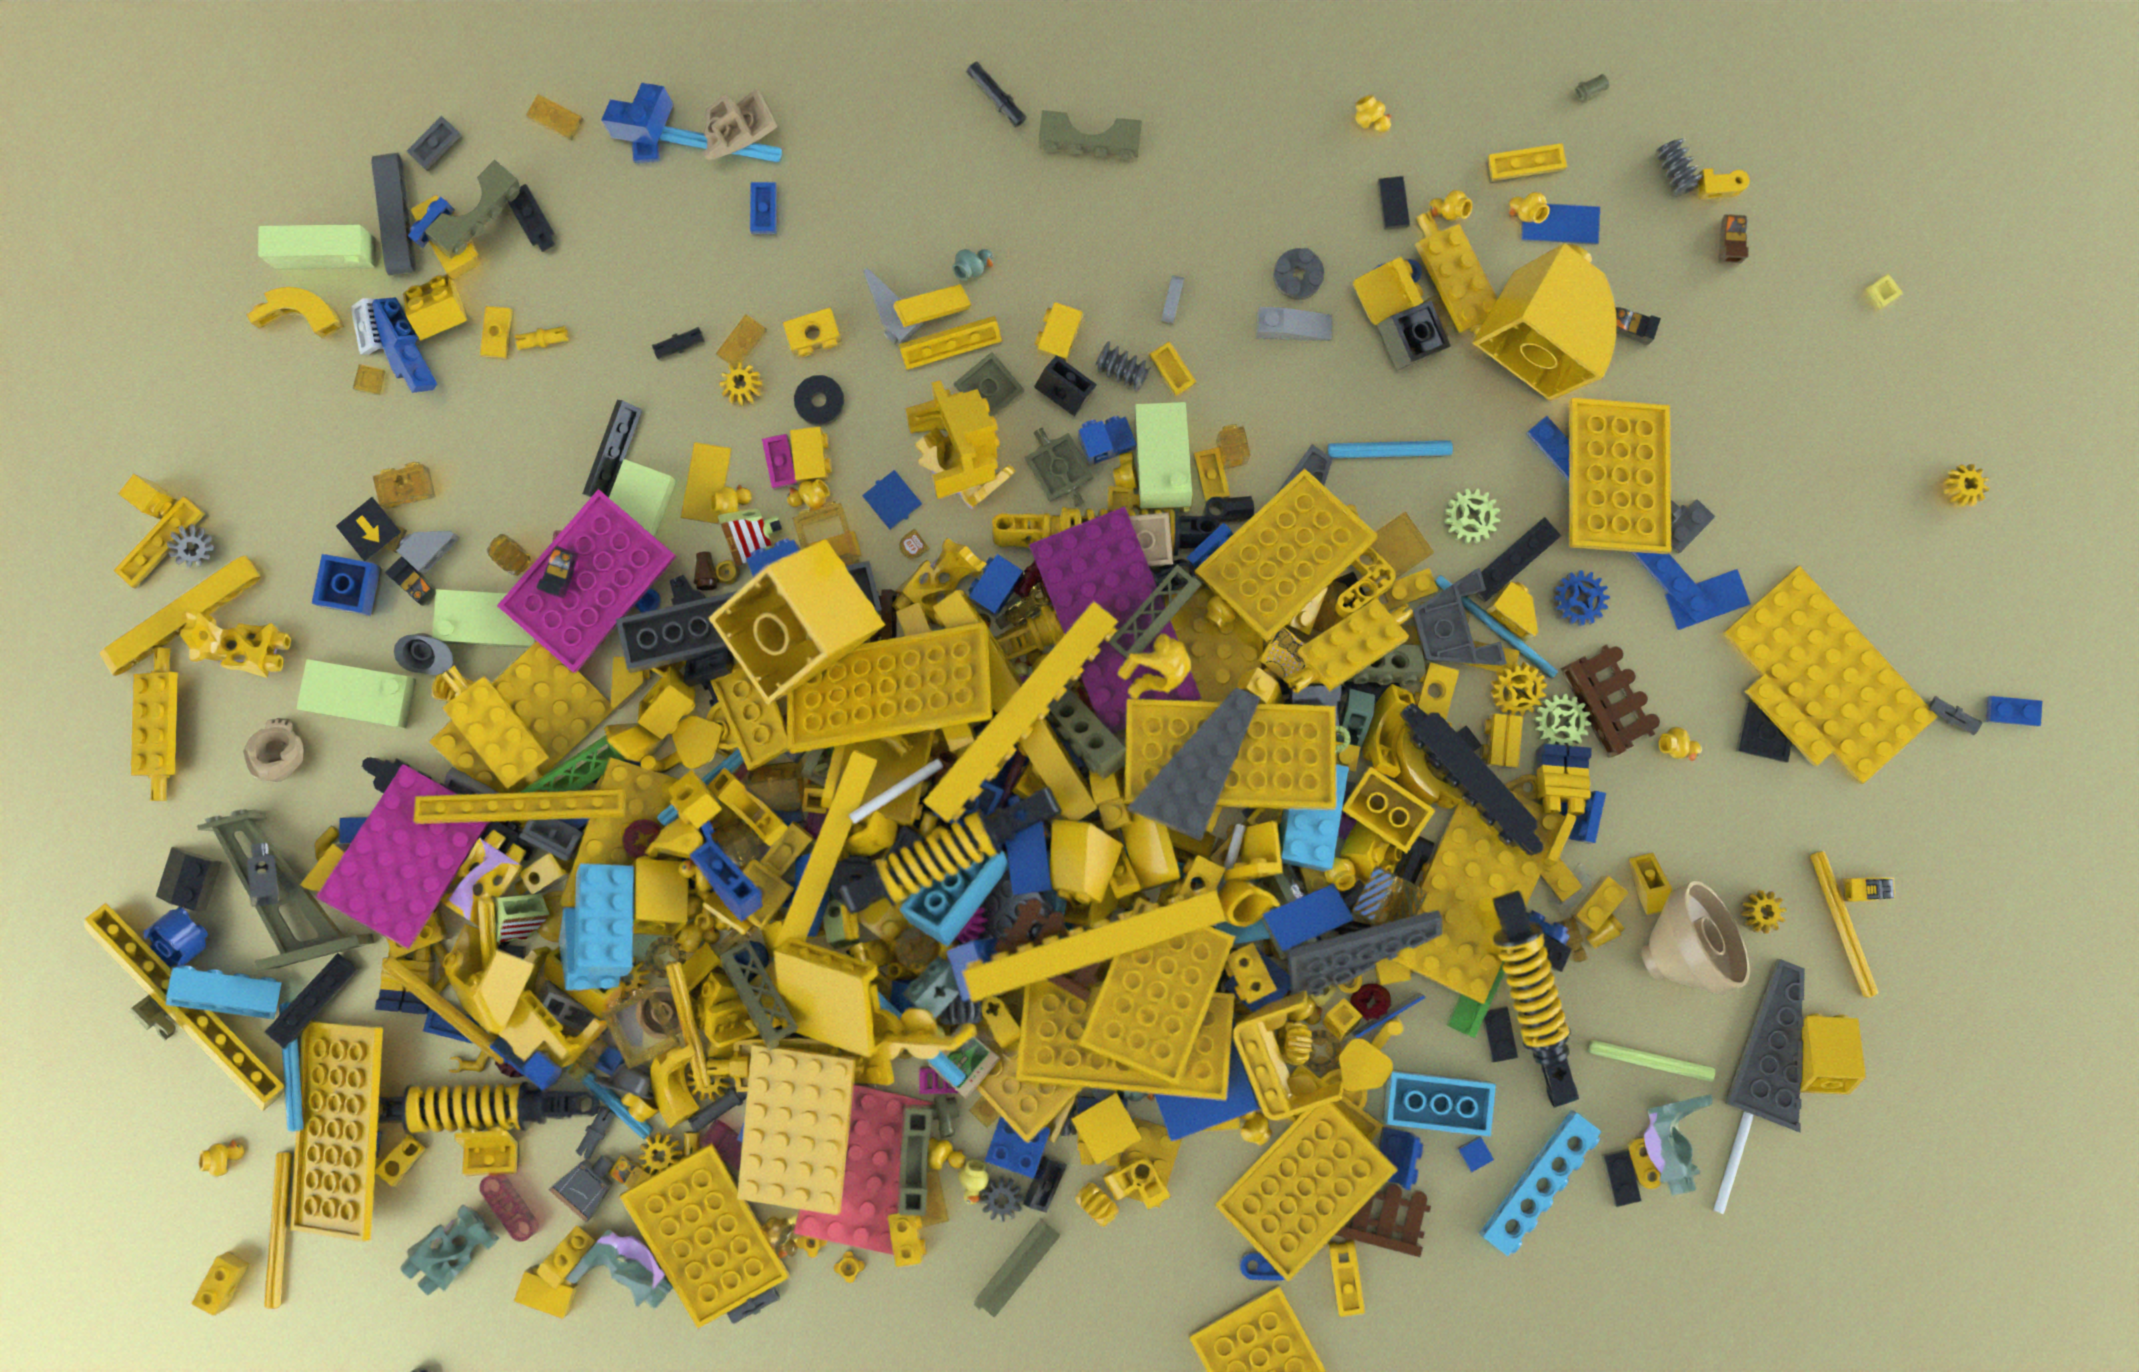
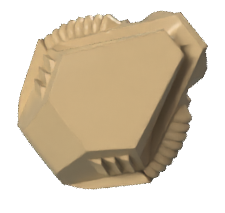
M276 718L268 720L265 729H260L251 736L243 750L247 768L257 780L281 782L288 778L304 761V748L300 737L296 736L293 732L290 719Z

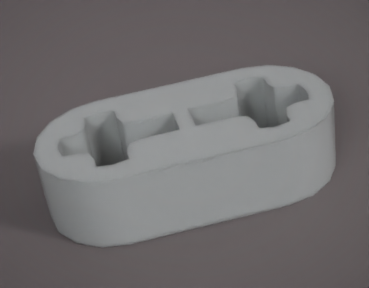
M1172 275L1161 321L1174 324L1184 277Z

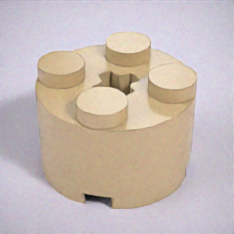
M662 985L650 989L638 1001L636 1020L650 1037L666 1039L682 1032L670 985ZM664 1006L669 1010V1015H666L665 1018L664 1014L659 1012Z

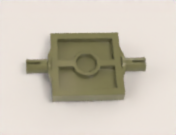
M1043 427L1039 429V432L1036 430L1034 434L1040 446L1035 452L1027 455L1025 460L1048 501L1051 502L1060 496L1069 494L1075 507L1079 506V503L1083 504L1085 501L1077 489L1083 483L1092 479L1093 475L1070 434L1067 433L1058 439L1049 440Z

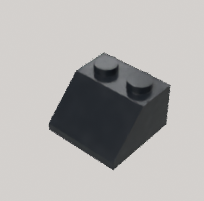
M1431 300L1394 314L1377 324L1396 370L1415 364L1451 347Z
M171 847L156 897L169 904L189 910L206 911L222 861Z

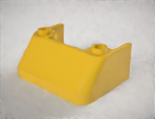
M1124 786V787H1122V788H1123V793H1124V797H1125V786ZM1129 811L1132 823L1120 828L1131 866L1141 888L1135 894L1169 885L1172 882L1175 883L1180 879V874L1167 827Z
M465 923L451 953L446 955L443 967L461 1006L484 1029L500 1034L511 1016L534 964L495 950L485 973L482 972L480 929Z
M1306 990L1266 1004L1238 1022L1234 1028L1233 1038L1264 1115L1271 1120H1280L1342 1099L1344 1086L1342 1081L1317 1089L1314 1080L1307 1074L1301 1073L1290 1077L1272 1030L1278 1029L1285 1024L1287 1013L1306 1006L1308 996Z

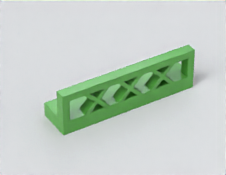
M605 735L523 789L521 793L534 792L537 789L547 790V792L579 791L604 774L610 757L622 761L626 759L607 742V735ZM606 744L609 745L607 749L597 755L599 748ZM581 760L587 761L575 769L576 764L578 762H580ZM566 775L553 784L555 777Z
M1506 961L1502 962L1485 1003L1481 1004L1460 994L1447 1022V1026L1470 1037H1476L1504 976L1503 964Z

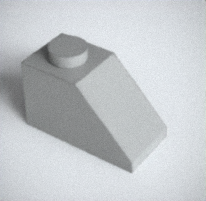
M451 531L414 532L412 535L408 534L401 540L400 547L396 551L417 571L426 574L460 537Z

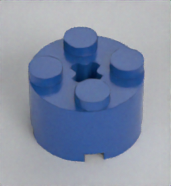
M178 907L176 910H169L144 931L145 940L150 938L152 945L149 947L168 967H171L173 964L177 965L176 968L184 966L206 948L205 938L208 937L206 929L201 925H196L182 907Z

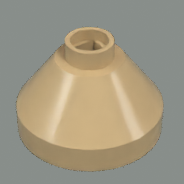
M1692 881L1671 891L1650 935L1649 944L1643 946L1641 950L1644 964L1650 974L1656 979L1666 977L1671 981L1719 995H1724L1745 986L1750 975L1747 950L1741 933L1722 900L1712 889L1699 881Z

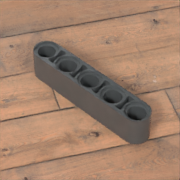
M398 152L372 156V170L386 272L389 276L413 273L416 270L413 241L408 236L411 232L402 159Z

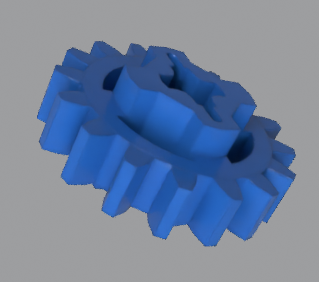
M1583 570L1577 572V576L1571 572L1567 574L1568 580L1565 578L1559 580L1562 587L1557 586L1554 588V591L1559 593V595L1553 597L1552 601L1559 603L1554 609L1555 611L1562 610L1561 619L1569 617L1570 625L1578 620L1579 626L1585 625V620L1592 624L1595 622L1594 617L1598 619L1603 617L1600 610L1608 609V606L1603 602L1610 599V596L1603 594V591L1608 587H1601L1599 585L1602 580L1601 577L1594 580L1592 579L1593 572L1584 576ZM1582 582L1590 585L1592 589L1585 587ZM1569 589V597L1565 600L1566 590ZM1584 595L1585 600L1578 602L1576 597ZM1597 597V603L1593 609L1592 603L1594 598ZM1569 608L1578 610L1579 614L1572 612Z

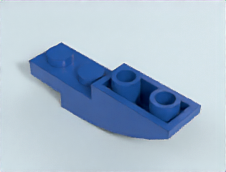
M397 298L374 299L372 303L377 330L385 355L396 378H404L412 393L434 390L437 382L415 345L418 336Z

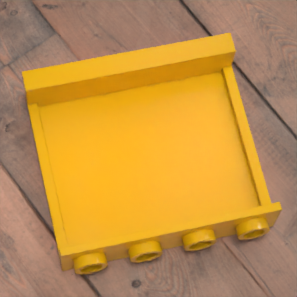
M935 729L902 734L901 736L913 745L911 751L903 758L887 743L883 744L880 738L835 746L820 806L831 807L853 750L878 759L859 805L860 808L933 762V757H929L931 748L936 749L939 734L935 733ZM922 780L876 811L885 815V818L888 817L897 822L898 825H906L912 828L914 819L920 820L923 805L918 804L920 795L925 796L928 781Z
M790 937L774 950L778 992L798 1027L795 1033L866 1057H870L884 1043V1040L873 1037L869 982L878 974L877 965ZM781 1018L782 1027H788L789 1025L786 1019Z

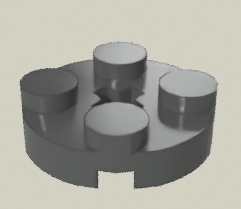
M1309 248L1288 250L1276 262L1273 275L1274 283L1277 289L1285 296L1288 295L1298 300L1309 298L1318 291L1323 282V264L1319 257ZM1295 268L1305 271L1303 274L1304 279L1300 280L1298 277L1294 278L1292 276L1295 273Z

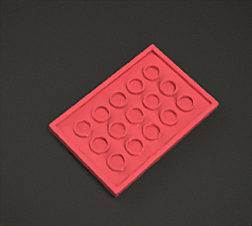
M853 1083L841 1212L835 1215L799 1209L794 1234L893 1255L888 1216L889 1214L899 1213L897 1203L903 1104L930 1106L934 1103Z

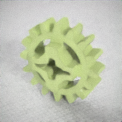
M1468 488L1464 491V496L1459 492L1455 495L1457 501L1451 499L1448 502L1452 508L1444 511L1445 514L1450 515V518L1446 519L1444 523L1452 525L1448 532L1452 533L1455 531L1457 533L1456 540L1465 537V544H1468L1471 538H1473L1475 544H1478L1481 539L1480 536L1487 540L1490 537L1488 531L1494 533L1497 530L1493 524L1500 522V519L1495 517L1500 512V509L1493 508V505L1496 503L1495 499L1487 500L1488 492L1481 496L1479 489H1476L1471 494ZM1470 500L1478 501L1481 505L1472 504ZM1458 507L1459 511L1461 512L1459 520L1456 519V511ZM1475 512L1477 517L1469 520L1467 516ZM1486 512H1488L1487 525H1485L1486 523L1484 521V516ZM1462 528H1471L1474 532H1468Z
M1562 694L1560 700L1557 695L1551 696L1552 702L1547 699L1542 701L1545 708L1538 707L1536 711L1541 715L1534 718V721L1540 724V726L1535 728V731H1542L1543 733L1539 739H1549L1548 744L1557 743V745H1564L1565 743L1567 747L1573 746V741L1577 744L1582 743L1580 735L1587 736L1589 733L1584 730V727L1591 725V722L1585 721V717H1588L1590 712L1583 713L1582 711L1585 704L1577 705V697H1572L1568 700L1567 694ZM1556 705H1566L1570 709L1567 711L1561 710ZM1547 715L1550 717V721H1549V726H1548V727H1547V724H1546ZM1569 716L1566 718L1564 726L1555 728L1559 725L1561 717ZM1576 717H1578V727H1577V728H1576V726H1575V719H1576ZM1559 732L1563 733L1568 738L1562 739L1554 735Z

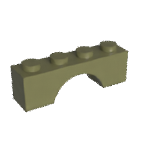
M1042 110L1039 147L1049 152H1057L1058 149L1068 150L1071 154L1090 152L1098 157H1107L1110 154L1129 160L1133 157H1138L1142 120L1116 118L1114 124L1107 131L1097 135H1088L1074 128L1067 113Z
M495 159L477 177L482 188L481 199L477 207L470 213L461 216H450L442 213L425 230L428 240L450 259L455 255L463 253L473 236L478 237L483 232L484 225L490 219L493 220L498 217L507 201H513L519 194L520 185L518 179Z
M903 1104L897 1203L899 1215L926 1216L927 1152L932 1109L929 1105Z

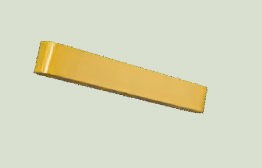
M246 555L238 557L99 652V655L113 676L123 674L153 654L154 648H162L180 635L181 630L186 625L187 608L199 611L204 617L205 615H210L256 584L261 579V576Z

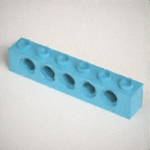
M1571 1110L1480 1230L1479 1234L1506 1256L1517 1252L1522 1245L1521 1239L1525 1233H1530L1538 1223L1537 1217L1542 1211L1546 1212L1551 1207L1554 1201L1552 1197L1555 1193L1562 1191L1569 1182L1567 1177L1573 1169L1576 1171L1581 1167L1585 1160L1583 1156L1588 1149L1592 1150L1600 1141L1598 1136L1601 1131L1580 1114ZM1576 1136L1578 1138L1577 1147L1569 1149L1567 1145L1568 1140ZM1561 1157L1563 1160L1562 1167L1558 1170H1553V1160ZM1541 1178H1546L1547 1187L1544 1190L1538 1191L1536 1187L1537 1181ZM1525 1199H1531L1532 1206L1528 1211L1521 1210V1203ZM1511 1219L1516 1220V1228L1511 1232H1506L1505 1224Z

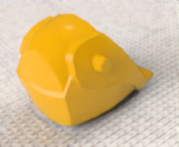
M679 817L671 824L669 823L659 833L660 835L651 843L645 853L654 858L659 853L690 859V854L704 845L706 840L703 834L691 822L686 824Z
M1242 880L1228 881L1218 893L1226 922L1239 927H1247L1254 924L1263 917V914L1269 912L1273 906L1279 907L1280 905L1277 899L1270 893Z

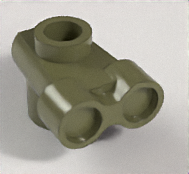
M945 1095L935 1097V1104L930 1105L933 1120L938 1119L940 1137L954 1136L955 1130L951 1119L959 1117L955 1097L946 1098Z

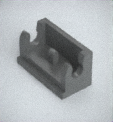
M559 819L528 820L520 838L567 861L573 856L584 832Z

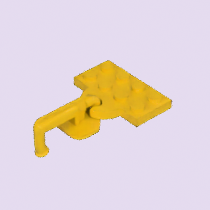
M738 662L733 665L732 674L710 680L719 702L710 709L706 719L690 715L679 722V726L672 734L677 751L660 761L655 760L651 755L644 756L641 760V766L645 770L660 773L667 772L681 763L689 769H698L713 760L718 747L731 751L739 749L747 769L753 771L788 751L787 726L776 701L770 704L766 703Z
M869 983L873 1037L884 1040V1043L870 1057L840 1048L841 1056H863L864 1062H861V1064H864L863 1073L855 1072L854 1082L890 1085L894 1082L891 1060L902 1053L905 1048L916 1058L933 1059L939 1054L940 1050H956L967 1040L973 1038L976 1034V1028L974 1025L966 1023L961 1027V1031L953 1037L938 1036L935 1018L931 1012L923 1008H908L899 1019L889 1010L881 1009L876 984Z
M1396 1015L1386 1021L1370 1043L1363 1038H1354L1349 1041L1339 1055L1340 1067L1330 1069L1320 1077L1305 1065H1298L1290 1074V1077L1301 1073L1309 1075L1314 1080L1317 1089L1343 1081L1342 1099L1332 1102V1104L1370 1142H1372L1384 1125L1363 1109L1367 1102V1089L1380 1088L1393 1071L1391 1059L1380 1050L1391 1035L1402 1033L1403 1025L1399 1016ZM1304 1112L1286 1118L1294 1123Z

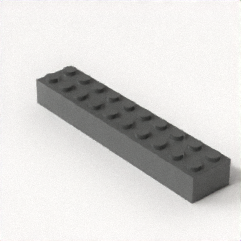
M870 561L845 566L865 597L873 604L876 613L881 615L882 609ZM738 591L616 619L629 673L694 659L728 648L709 620V617Z

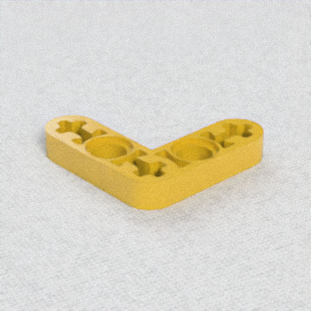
M1371 546L1360 556H1369L1372 559V564H1363L1359 557L1351 563L1364 577L1338 597L1335 610L1343 618L1350 616L1391 588L1395 581L1396 573L1394 569ZM1386 575L1388 579H1382L1378 585L1375 583L1379 576ZM1363 586L1368 587L1372 591V595H1362L1359 588ZM1355 598L1352 607L1348 606L1345 608L1343 606L1344 603L1348 604Z

